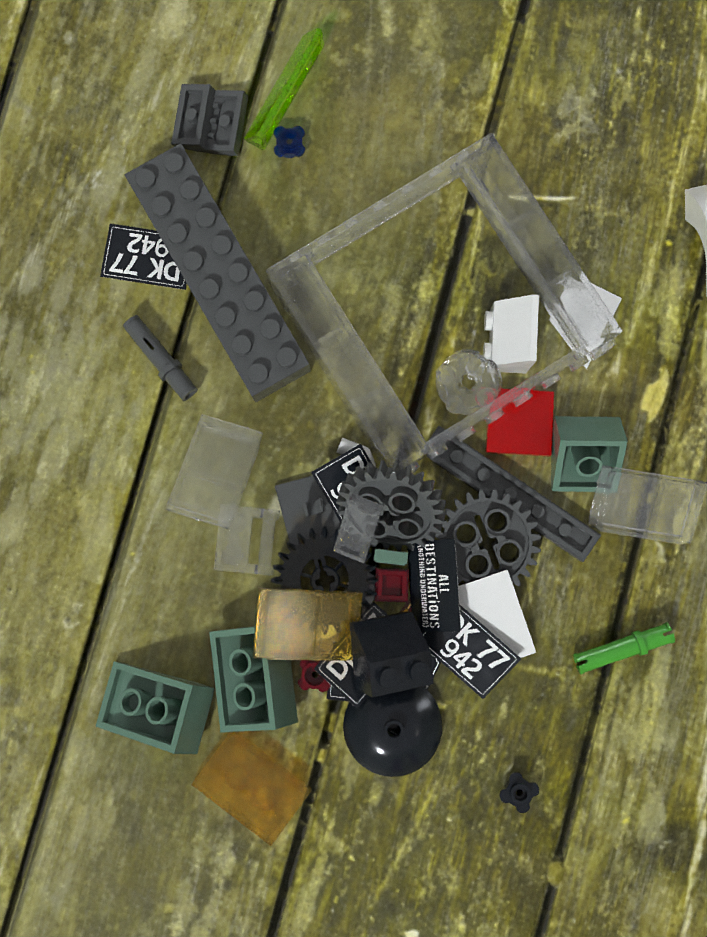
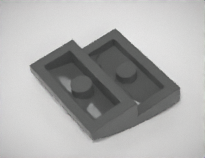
M182 84L171 144L175 147L181 143L184 149L196 152L239 156L249 96L245 91L215 90L210 84Z

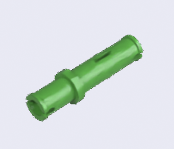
M668 622L642 632L639 630L634 631L630 636L612 641L611 643L573 654V659L575 663L585 661L584 664L576 666L581 675L604 665L637 654L642 656L648 654L649 650L675 643L674 633L667 636L663 635V633L672 630Z

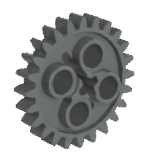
M381 460L379 468L368 462L365 470L358 466L354 474L348 473L345 482L341 484L336 504L340 505L337 513L344 516L342 524H352L349 532L351 534L360 532V541L369 538L372 540L371 547L382 543L384 550H388L390 545H393L397 551L401 552L402 545H406L408 549L414 551L415 543L425 547L427 540H435L436 533L441 532L442 524H444L446 500L441 499L442 490H433L434 480L423 481V471L414 475L411 473V465L407 466L405 470H401L399 463L395 461L393 467L388 468L385 461Z
M479 489L477 499H474L469 492H466L467 502L464 504L455 498L454 503L457 509L455 511L448 508L444 509L449 519L444 520V524H442L444 531L436 533L435 537L438 539H455L458 584L462 580L466 584L508 570L511 581L519 587L521 584L517 576L522 574L530 577V573L525 568L526 565H537V562L530 557L531 553L541 552L540 548L532 545V541L541 539L540 534L531 533V529L535 528L538 523L536 521H526L531 514V510L518 511L522 501L518 499L509 504V493H505L500 500L498 499L496 489L491 491L489 497L485 496L483 489ZM501 512L505 518L504 525L496 530L489 528L487 521L490 514ZM475 515H480L486 534L490 538H495L491 546L500 565L499 569H494L486 548L478 546L483 541V538L474 520ZM469 524L474 528L473 538L465 542L459 540L456 535L457 529L461 525ZM506 543H513L517 548L516 555L509 560L502 559L500 557L501 547ZM475 555H482L486 558L487 562L485 568L478 572L472 571L469 568L470 559Z

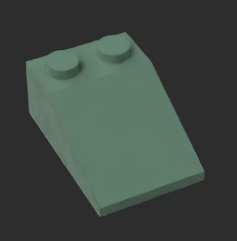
M114 661L96 727L173 754H197L215 688Z

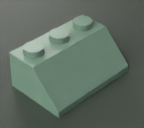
M286 622L209 632L220 733L276 730L298 723Z

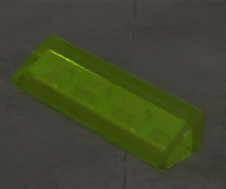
M320 28L306 33L301 38L244 137L246 142L261 150L267 147L324 47L323 32Z

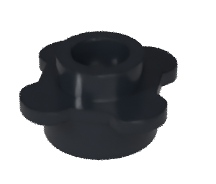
M514 772L510 774L509 780L505 788L500 791L499 796L503 803H510L516 807L519 813H526L530 809L529 803L532 798L539 794V787L535 782L529 783L519 772ZM519 789L522 790V795L520 796L516 794Z

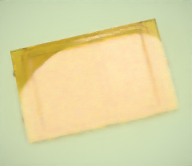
M259 588L258 603L256 605L257 615L255 638L253 640V657L267 658L269 660L349 661L353 659L349 622L359 621L361 618L363 593Z

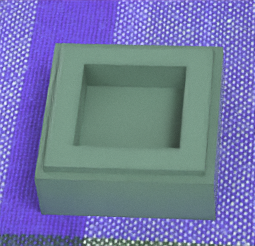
M383 549L374 550L373 560L377 563L401 566L407 564V552Z

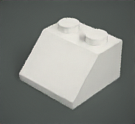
M527 295L494 301L490 311L485 312L484 330L489 331V343H484L483 362H488V372L526 374L537 361L539 295Z

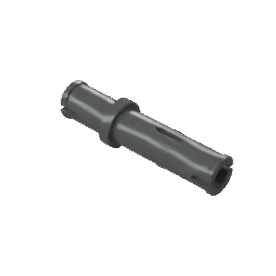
M138 315L129 318L123 324L130 337L159 371V378L162 381H167L183 401L188 400L198 391L181 369V362L172 358ZM147 342H150V344L154 347V350H152L147 345Z

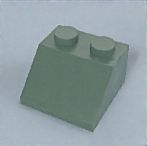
M555 416L551 456L552 491L617 492L628 442L621 417Z

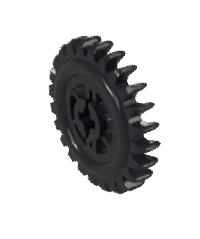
M326 526L322 528L321 536H317L314 529L310 528L309 539L307 540L298 533L299 545L296 546L287 541L286 545L290 553L278 552V556L284 561V564L272 566L273 569L281 573V576L271 578L270 580L272 583L281 585V588L275 590L272 595L284 597L277 608L289 607L290 610L286 615V619L288 620L297 615V628H300L306 621L309 622V633H313L317 625L321 626L323 635L327 634L329 625H332L335 631L340 633V622L342 621L350 628L349 622H352V615L361 620L364 618L359 610L360 607L372 608V605L365 599L366 596L377 595L375 591L369 588L370 584L379 581L377 578L369 576V573L375 570L377 565H366L365 563L372 553L360 554L359 551L364 543L361 541L352 546L353 534L351 533L343 540L340 539V528L335 530L333 536H329ZM324 556L336 558L340 563L333 569L326 565ZM313 559L316 569L311 575L303 573V568ZM319 559H321L322 567L328 576L333 575L334 581L329 583L331 601L328 600L327 592L323 586L316 585L315 580L320 578ZM342 565L345 566L348 572V585L340 583L337 570ZM300 576L310 578V585L313 590L307 596L301 588ZM338 587L347 588L346 593L340 600L336 601L334 592ZM316 592L323 596L325 604L321 605L312 602L309 598Z

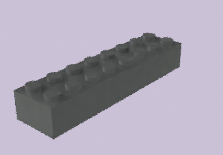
M182 144L176 145L124 174L255 403L311 372L309 362Z

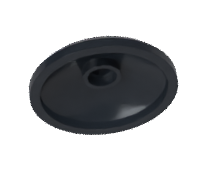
M424 686L373 698L368 695L358 708L350 702L348 703L343 721L344 738L352 756L367 770L388 777L408 775L427 764L439 746L442 736L440 709L433 696ZM391 724L399 725L400 732L397 735H390L387 729Z

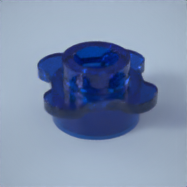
M283 126L275 128L276 146L274 147V153L276 156L293 158L301 157L305 153V147L302 145L305 131L301 126L285 129ZM291 139L292 143L288 144L286 141Z

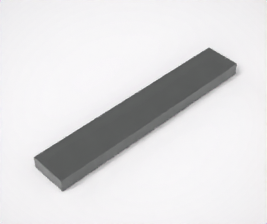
M441 426L437 427L420 452L478 492L479 489H483L486 497H489L491 491L496 489L498 499L500 500L505 493L510 494L509 504L518 499L521 500L522 504L518 511L531 510V514L526 521H536L538 523L533 530L580 562L585 561L601 537V534Z

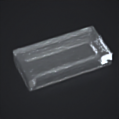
M352 493L345 509L333 551L364 563L384 506Z

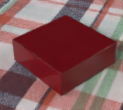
M376 568L375 578L379 581L374 583V591L377 593L374 596V601L408 603L409 570Z

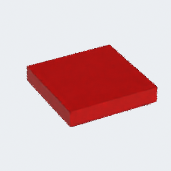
M489 388L485 453L552 456L554 391Z

